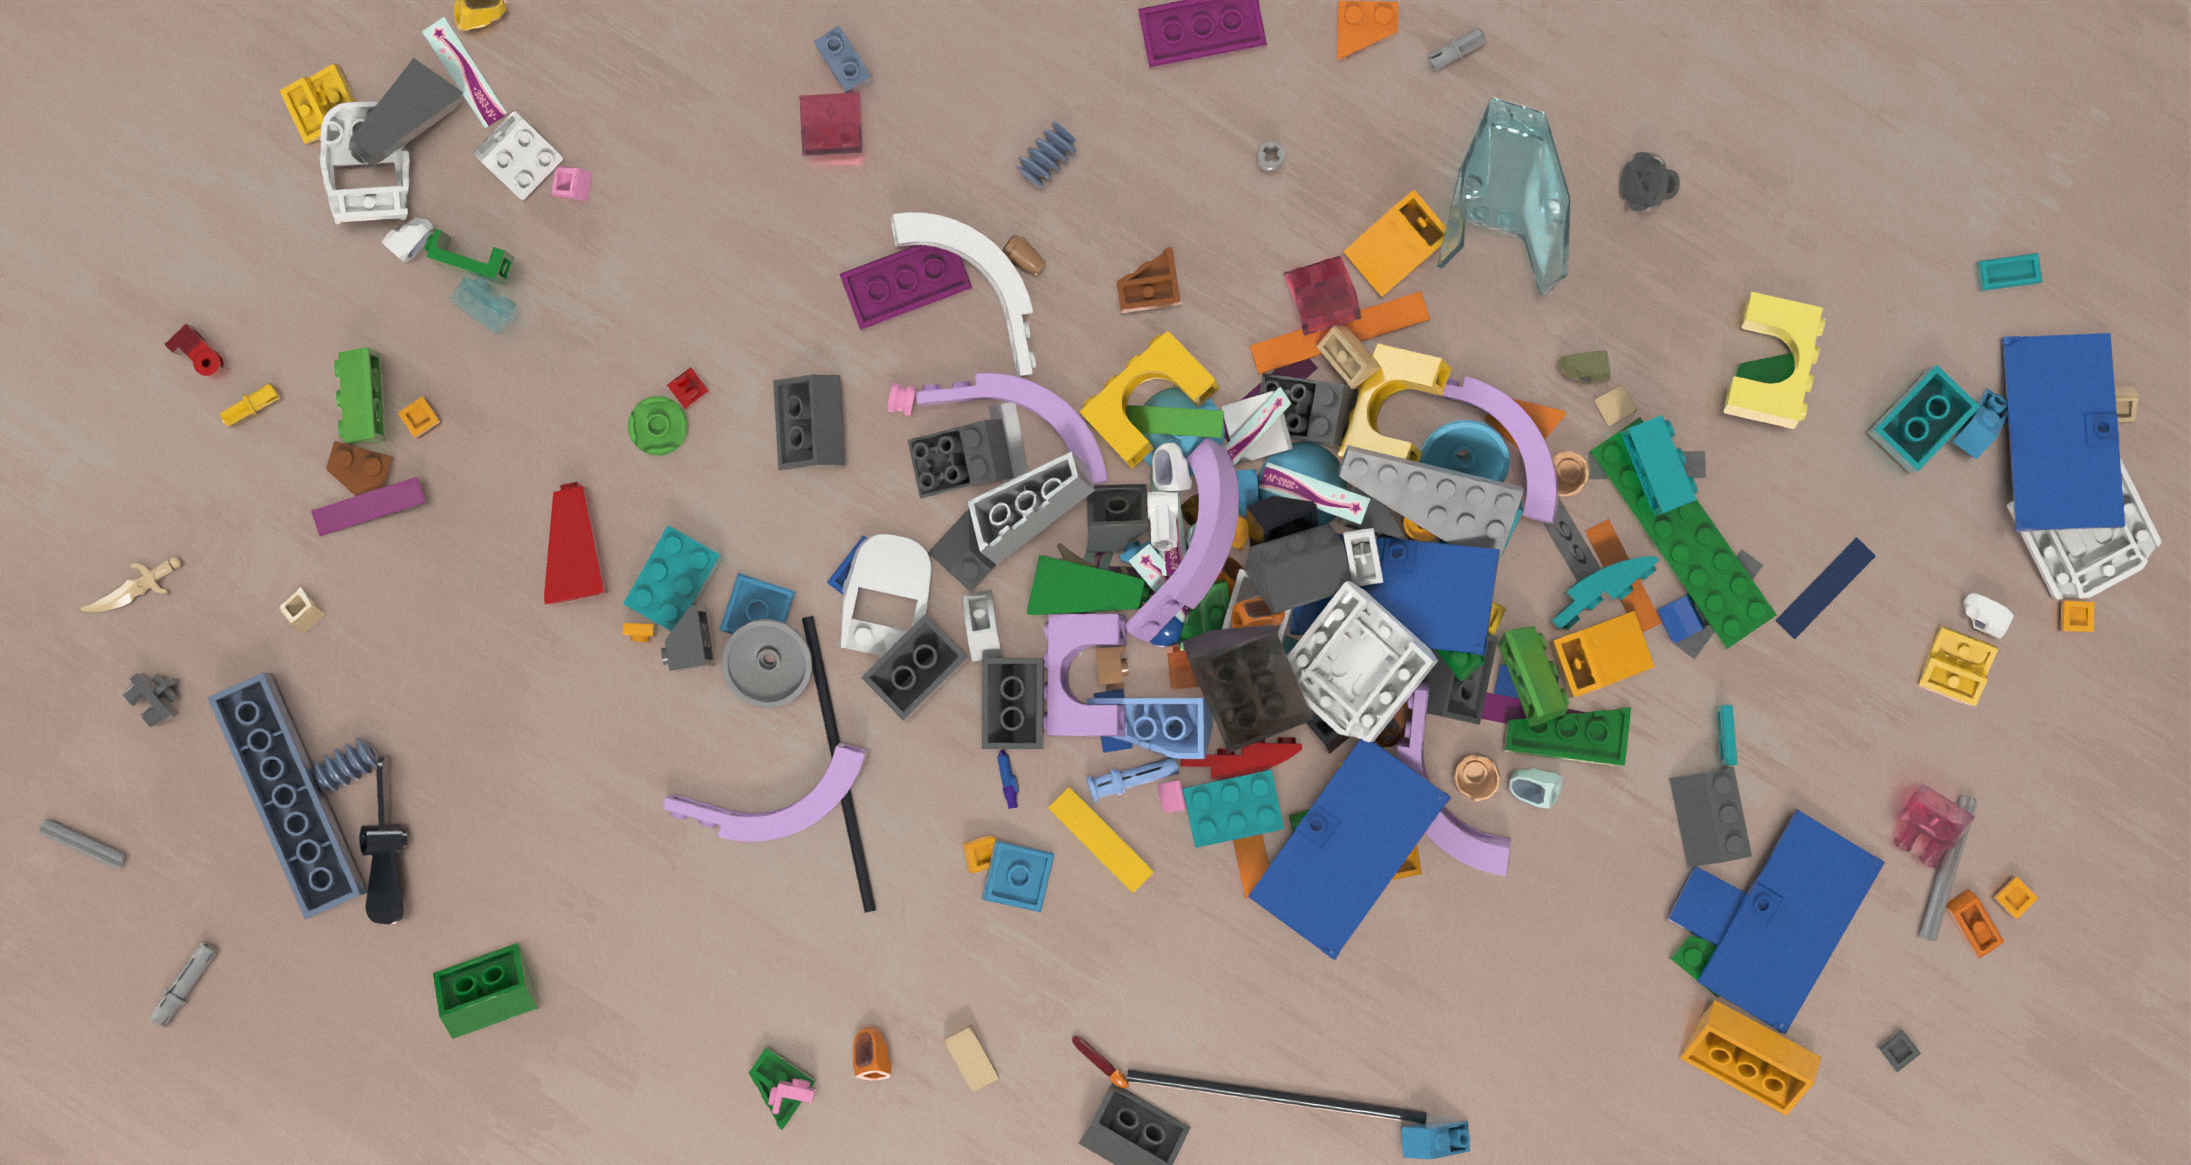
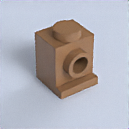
M1126 646L1096 649L1099 684L1106 685V691L1124 689L1123 677L1129 676L1127 658L1121 659L1120 653L1126 652Z

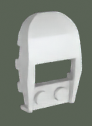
M379 102L342 103L333 107L323 119L320 136V167L335 224H340V222L397 218L405 220L407 217L408 208H406L409 191L410 159L409 150H406L405 145L378 163H394L396 186L336 190L334 166L369 164L367 162L365 164L360 163L351 155V151L348 149L349 141Z
M876 534L868 537L860 544L851 562L852 565L842 590L841 641L839 640V647L883 656L908 631L852 619L859 587L916 599L917 604L912 626L927 614L932 581L930 555L917 541L891 534Z

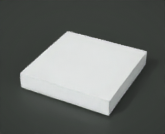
M1275 391L1221 406L1222 411H1224V419L1230 440ZM1284 413L1236 464L1246 463L1293 449Z

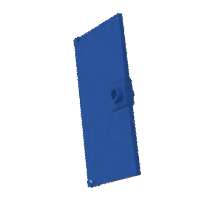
M2111 333L2003 337L2002 346L2004 353L2015 531L2125 527Z
M1337 533V535L1343 542L1346 551L1343 534ZM1376 537L1383 583L1359 587L1369 593L1429 649L1484 656L1487 647L1500 550ZM1334 596L1295 607L1291 620L1290 634L1304 635Z
M1360 739L1248 897L1330 958L1336 960L1342 948L1442 808L1449 802L1451 796L1377 743L1366 742Z
M1796 809L1759 875L1742 900L1737 913L1697 982L1786 1035L1885 862Z

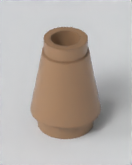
M1014 234L1001 250L1012 264L1035 276L1046 264V261L1042 259L1023 236L1020 238Z

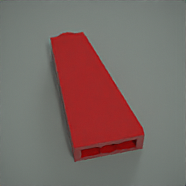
M578 482L560 485L561 490L553 492L544 589L545 605L608 593L587 487H579Z

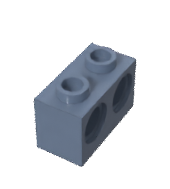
M840 26L814 41L816 48L848 98L873 82L870 73Z

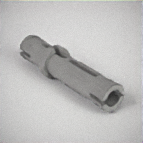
M203 942L199 943L173 984H171L169 989L165 988L162 994L164 996L148 1017L152 1022L163 1028L167 1026L179 1006L182 1007L185 1004V998L202 975L209 962L217 954V951Z

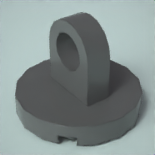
M1639 152L1632 157L1635 158L1625 165L1621 177V192L1623 198H1627L1629 203L1627 206L1636 212H1651L1660 206L1663 199H1671L1677 194L1680 187L1679 176L1675 171L1667 169L1660 155L1653 152Z

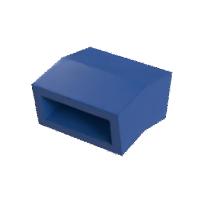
M1689 594L1656 609L1672 644L1705 628Z

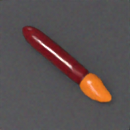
M1078 1036L1072 1037L1074 1046L1097 1068L1109 1076L1113 1084L1121 1088L1129 1087L1123 1073L1115 1069L1087 1041Z

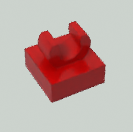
M691 367L667 384L685 410L710 392Z

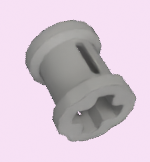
M1276 141L1263 143L1257 153V163L1260 168L1265 171H1275L1280 168L1285 156L1284 148ZM1273 150L1277 152L1276 162L1274 160L1269 162L1264 160L1266 156L1265 151L1271 153Z

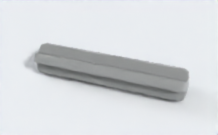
M45 820L40 827V835L112 868L120 869L124 864L126 858L124 853L54 821Z

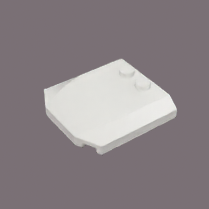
M2121 458L2125 527L2020 532L2052 598H2090L2142 570L2155 547H2159L2162 543ZM2012 500L2007 507L2015 521L2014 500Z
M1346 581L1282 663L1284 668H1288L1293 681L1291 685L1294 693L1338 734L1360 738L1366 742H1374L1438 660L1422 641L1369 593L1351 581Z

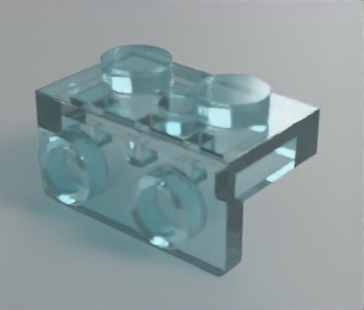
M465 276L449 297L451 303L495 334H499L508 321L512 324L515 322L520 314L513 310L516 306L513 301L503 294L499 298L489 292L492 287L479 277H476L473 281Z

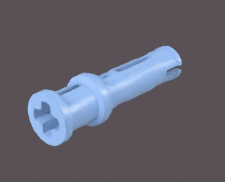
M1170 757L1121 772L1119 769H1112L1109 774L1095 778L1088 776L1086 779L1093 803L1098 802L1099 798L1111 794L1122 795L1127 788L1171 775L1179 774L1176 759Z

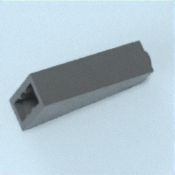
M413 58L351 137L348 148L351 151V155L360 163L365 164L367 162L374 167L458 108L462 103L463 92Z

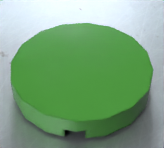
M652 396L643 399L631 412L628 420V432L631 441L639 450L649 455L664 456L675 452L683 445L688 435V420L685 411L677 402L667 397Z

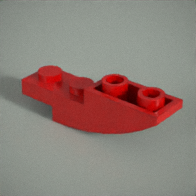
M1247 737V743H1241V755H1235V749L1218 748L1217 754H1206L1205 759H1181L1180 766L1210 767L1211 779L1234 778L1264 771L1290 759L1302 750V743H1296V737H1278V743H1265L1266 737Z

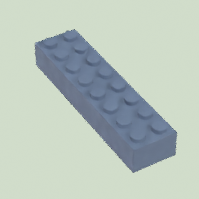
M261 673L207 697L304 919L317 916L368 893L327 799L317 783L312 765L271 673Z

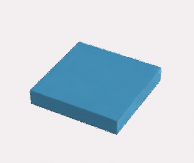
M738 573L720 630L733 634L742 625L759 619H772L786 623L796 592Z
M995 840L981 899L1041 912L1054 853Z

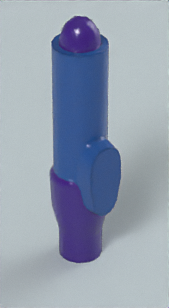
M1000 750L997 760L1003 785L1002 789L1008 809L1018 807V781L1016 775L1012 774L1009 755L1004 750Z

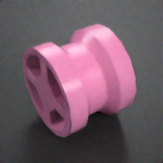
M893 382L887 411L893 413L897 410L903 411L905 415L911 416L917 387L910 386L904 388L899 383Z

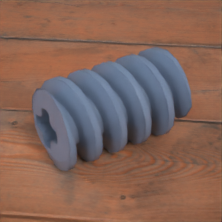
M1056 121L1051 123L1055 132L1047 129L1043 131L1047 141L1040 138L1035 140L1038 150L1032 147L1027 149L1030 159L1024 156L1019 157L1022 168L1014 165L1028 181L1042 189L1044 184L1040 178L1042 176L1050 180L1053 178L1049 168L1059 171L1061 168L1057 160L1069 161L1065 151L1077 152L1073 144L1076 141L1075 138Z
M358 737L356 738L357 748L354 749L349 743H346L345 754L336 748L334 750V760L327 754L323 755L324 765H321L317 760H313L315 778L326 796H329V788L336 792L340 789V783L344 786L350 785V777L357 781L361 779V771L369 775L372 773V766L377 768L378 754L369 742L364 743Z

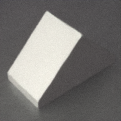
M1374 528L1343 533L1353 583L1357 586L1383 583Z

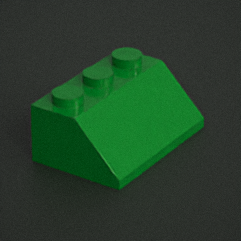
M518 943L433 973L439 1017L452 1039L538 1009L534 985Z

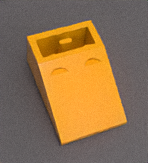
M1413 190L1346 248L1343 253L1376 292L1383 297L1448 242L1453 234L1419 194Z
M1635 611L1549 641L1570 698L1600 689L1655 667Z

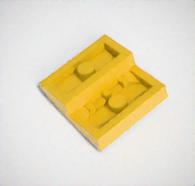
M334 63L310 77H302L279 90L304 144H310L320 139L323 119L333 107L342 103L356 102L339 64Z
M1941 625L1925 663L1919 685L1976 706L1988 681L1987 674L1999 649L1996 645Z

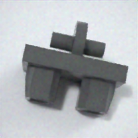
M136 673L130 678L132 683L122 695L132 706H136L144 698L148 700L152 706L141 714L148 726L155 727L163 721L173 720L179 715L163 696L165 695L170 702L178 697L172 690L177 683L173 677L164 681L159 674L155 675L151 680L157 685V688L144 673L140 675Z

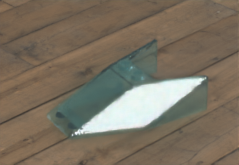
M1494 97L1489 100L1459 168L1437 267L1443 268L1464 247L1465 223H1471L1520 237L1524 241L1541 296L1546 297L1568 276L1570 194L1545 112Z

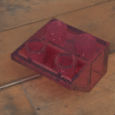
M860 93L799 96L802 156L863 153V111Z
M1341 255L1284 272V278L1295 314L1304 336L1332 328L1334 325H1341L1361 319L1356 290Z

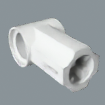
M1147 492L1151 546L1159 551H1170V549L1177 547L1178 541L1176 518H1178V492Z

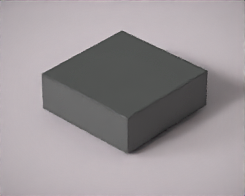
M1899 1029L1877 1047L1896 1072H1899L1921 1054L1902 1029Z

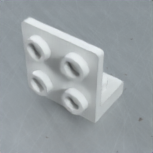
M515 110L473 152L521 200H524L563 160V157Z

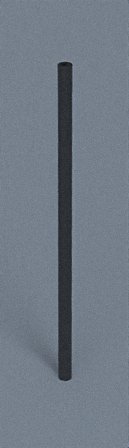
M810 616L802 618V623L812 656V670L831 758H833L835 748L840 743L815 621L814 617ZM849 790L841 799V805L864 913L875 911L876 906L851 790Z
M1128 1069L1127 1074L1128 1082L1426 1124L1427 1112L1130 1069Z

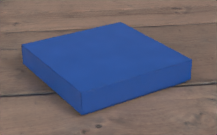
M1694 866L1667 920L1717 946L1747 893Z

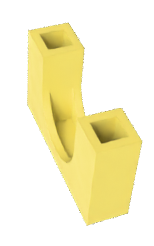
M1751 292L1746 302L1741 329L1771 335L1782 340L1793 354L1795 362L1794 372L1788 379L1774 384L1734 376L1728 387L1723 413L1795 429L1800 420L1804 421L1808 409V403L1803 402L1805 392L1810 393L1814 375L1809 374L1811 364H1816L1820 347L1815 346L1817 336H1822L1826 319L1821 318L1822 307Z

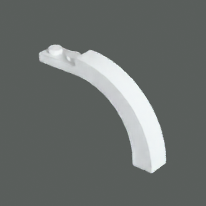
M907 212L893 214L890 217L895 247L926 245L944 249L967 260L986 277L995 290L1003 308L1016 377L1021 378L1033 374L1032 368H1036L1035 356L1032 350L1028 351L1026 340L1030 338V329L1028 322L1022 319V316L1033 313V309L1024 282L1008 257L982 233L957 220L929 213Z

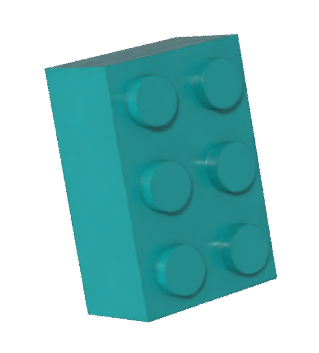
M1938 365L1929 367L1867 433L1911 474L1918 472L1981 406Z
M1660 415L1620 432L1654 516L1697 500L1695 493H1698L1697 485L1692 476L1687 477L1683 465L1687 464L1681 448L1676 449L1672 437L1675 436V432L1669 419L1664 420L1663 415Z
M667 525L623 604L672 631L691 605L697 604L724 556L672 526Z
M1271 769L1182 788L1195 848L1284 829Z

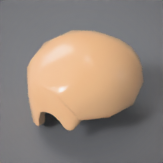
M1560 451L1556 453L1552 458L1558 479V496H1573L1580 493L1589 480L1590 466L1582 455L1574 451Z
M1471 753L1464 756L1456 764L1454 780L1460 793L1471 798L1473 801L1490 799L1498 790L1501 779L1498 766L1491 758L1480 753Z

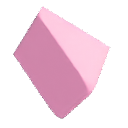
M557 166L555 168L551 196L587 201L592 173L580 168Z
M1174 780L1158 785L1164 813L1185 810L1186 803L1181 781Z

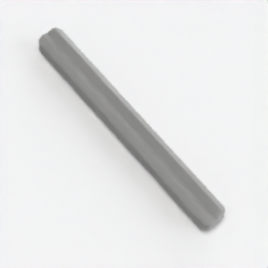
M1969 796L1960 797L1919 935L1923 939L1937 940L1977 806L1975 798Z

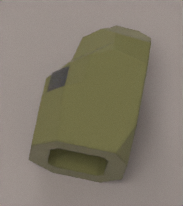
M1606 350L1562 356L1559 360V370L1567 378L1577 379L1582 385L1610 381V365Z

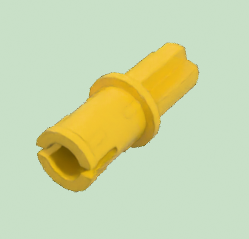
M269 382L247 396L246 394L242 395L243 400L222 411L220 417L226 426H231L251 413L256 416L257 411L280 398Z

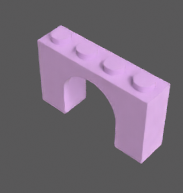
M1049 614L1048 622L1045 623L1044 627L1045 638L1048 640V652H1045L1044 666L1048 670V682L1044 684L1047 712L1044 713L1043 717L1044 729L1047 730L1048 736L1125 737L1126 706L1084 704L1071 691L1068 672L1073 659L1086 648L1093 646H1126V628L1124 625L1127 622V616L1121 614Z

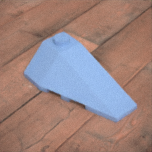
M1087 698V705L1126 706L1125 737L1113 738L1127 741L1173 759L1206 758L1213 729V698Z

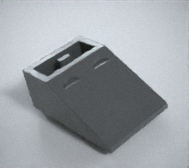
M1263 373L1259 395L1276 391L1281 386L1291 402V405L1283 412L1291 440L1337 448L1341 447L1342 439L1349 425V415L1351 410L1355 408L1359 390L1351 389L1350 386L1345 384Z
M1002 419L983 420L908 440L920 498L1014 478Z

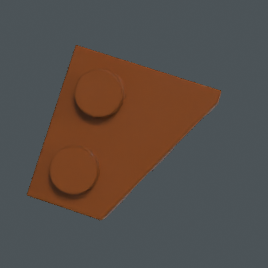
M1172 247L1166 248L1162 254L1152 261L1145 262L1138 267L1137 271L1127 274L1117 281L1121 314L1180 305Z
M334 441L326 470L351 493L358 496L386 487L394 457Z

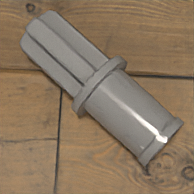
M1476 28L1456 40L1451 38L1450 43L1427 54V57L1433 69L1438 71L1457 59L1463 60L1465 54L1484 45L1487 42L1486 37L1481 29Z

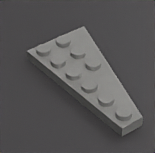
M1350 445L1346 447L1338 472L1339 477L1451 545L1499 549L1498 564L1523 495V488L1520 486Z

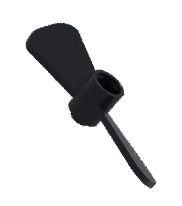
M381 755L378 757L376 768L379 825L361 826L359 844L363 856L372 855L365 906L366 914L372 922L388 925L400 922L404 913L396 854H400L402 848H406L407 833L406 830H402L400 824H389L391 759L389 755Z

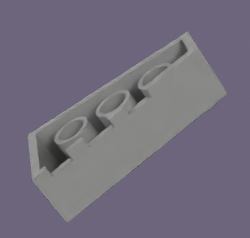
M1071 451L969 500V510L980 552L998 565L1094 492L1095 489L1089 466Z

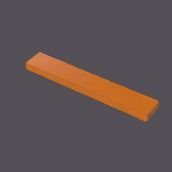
M1419 291L1265 340L1249 347L1258 375L1322 355L1316 346L1334 325L1347 326L1356 338L1363 342L1429 321L1430 316L1422 292Z

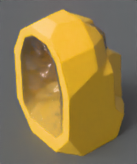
M454 0L453 12L457 29L468 31L470 29L482 28L492 21L500 19L506 12L504 0Z

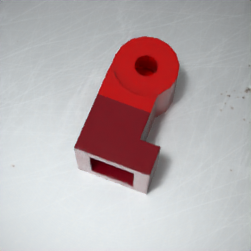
M185 324L164 344L174 354L179 355L183 351L193 361L194 369L200 375L216 377L224 369L225 364L222 356L192 325Z

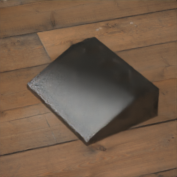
M1274 624L1211 630L1183 641L1189 664L1229 753L1313 720Z

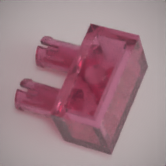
M1923 784L1911 795L1899 818L1905 821L1893 842L1897 847L1904 842L1901 850L1909 852L1920 832L1929 836L1931 840L1919 859L1923 864L1927 859H1930L1927 866L1936 868L1946 849L1952 850L1963 839L1976 816Z

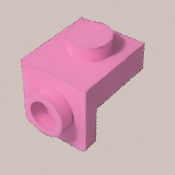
M793 1078L792 1083L780 1081L777 1088L772 1087L768 1105H773V1114H779L783 1097L812 1103L816 1088L810 1087L811 1082Z

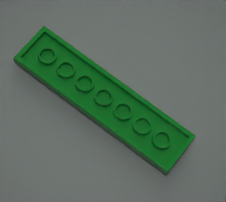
M1639 417L1589 452L1681 586L1690 595L1693 603L1725 649H1728L1777 614L1698 500L1665 513L1653 515L1620 432L1643 423V420Z

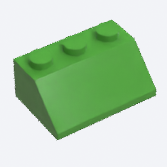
M369 347L338 352V360L334 361V372L336 378H340V390L336 391L337 407L342 408V420L338 421L339 437L344 438V443L349 445L386 442L380 353Z
M1535 626L1504 632L1497 645L1509 671L1529 726L1533 727L1563 716L1568 710L1569 699L1564 688L1559 689L1555 679L1558 677V671L1554 662L1547 659L1544 651L1547 649V644L1541 632L1537 633Z

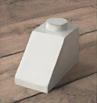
M991 590L962 595L967 639L972 662L981 661L982 658L1002 657Z

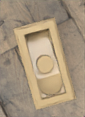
M972 1025L944 1039L949 1052L972 1093L999 1079Z

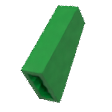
M1039 555L1026 614L1047 615L1141 609L1142 604L1149 600L1151 587L1147 586V582L1142 577L1047 555Z

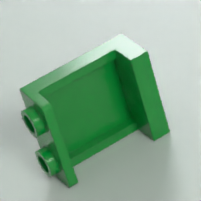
M435 229L433 235L429 234L424 249L428 252L426 256L428 259L454 270L502 285L506 284L514 257L507 251L493 247L487 264L447 251L451 236L442 230Z

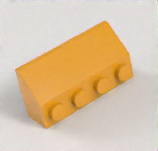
M1716 1000L1701 1017L1680 1057L1683 1061L1785 1116L1789 1114L1815 1083L1822 1058Z

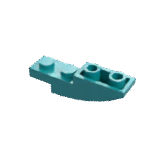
M1647 556L1623 560L1587 575L1564 591L1571 602L1551 618L1549 622L1556 630H1560L1563 627L1569 630L1580 620L1578 614L1586 607L1590 611L1603 600L1600 596L1603 592L1610 600H1614L1616 597L1622 600L1634 590L1631 584L1638 578L1644 581L1657 570L1654 565L1659 559L1656 556Z

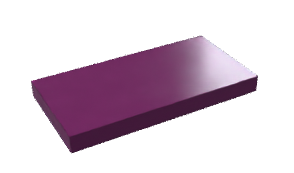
M1182 0L1138 9L1149 69L1267 47L1258 0Z
M915 245L839 274L861 331L973 289L960 256L944 249L926 245Z

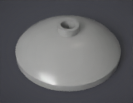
M759 619L742 625L730 636L722 654V672L729 688L741 700L757 707L774 708L790 703L806 688L812 673V656L807 642L793 627L777 620ZM772 654L775 657V661L768 662L765 659V655Z

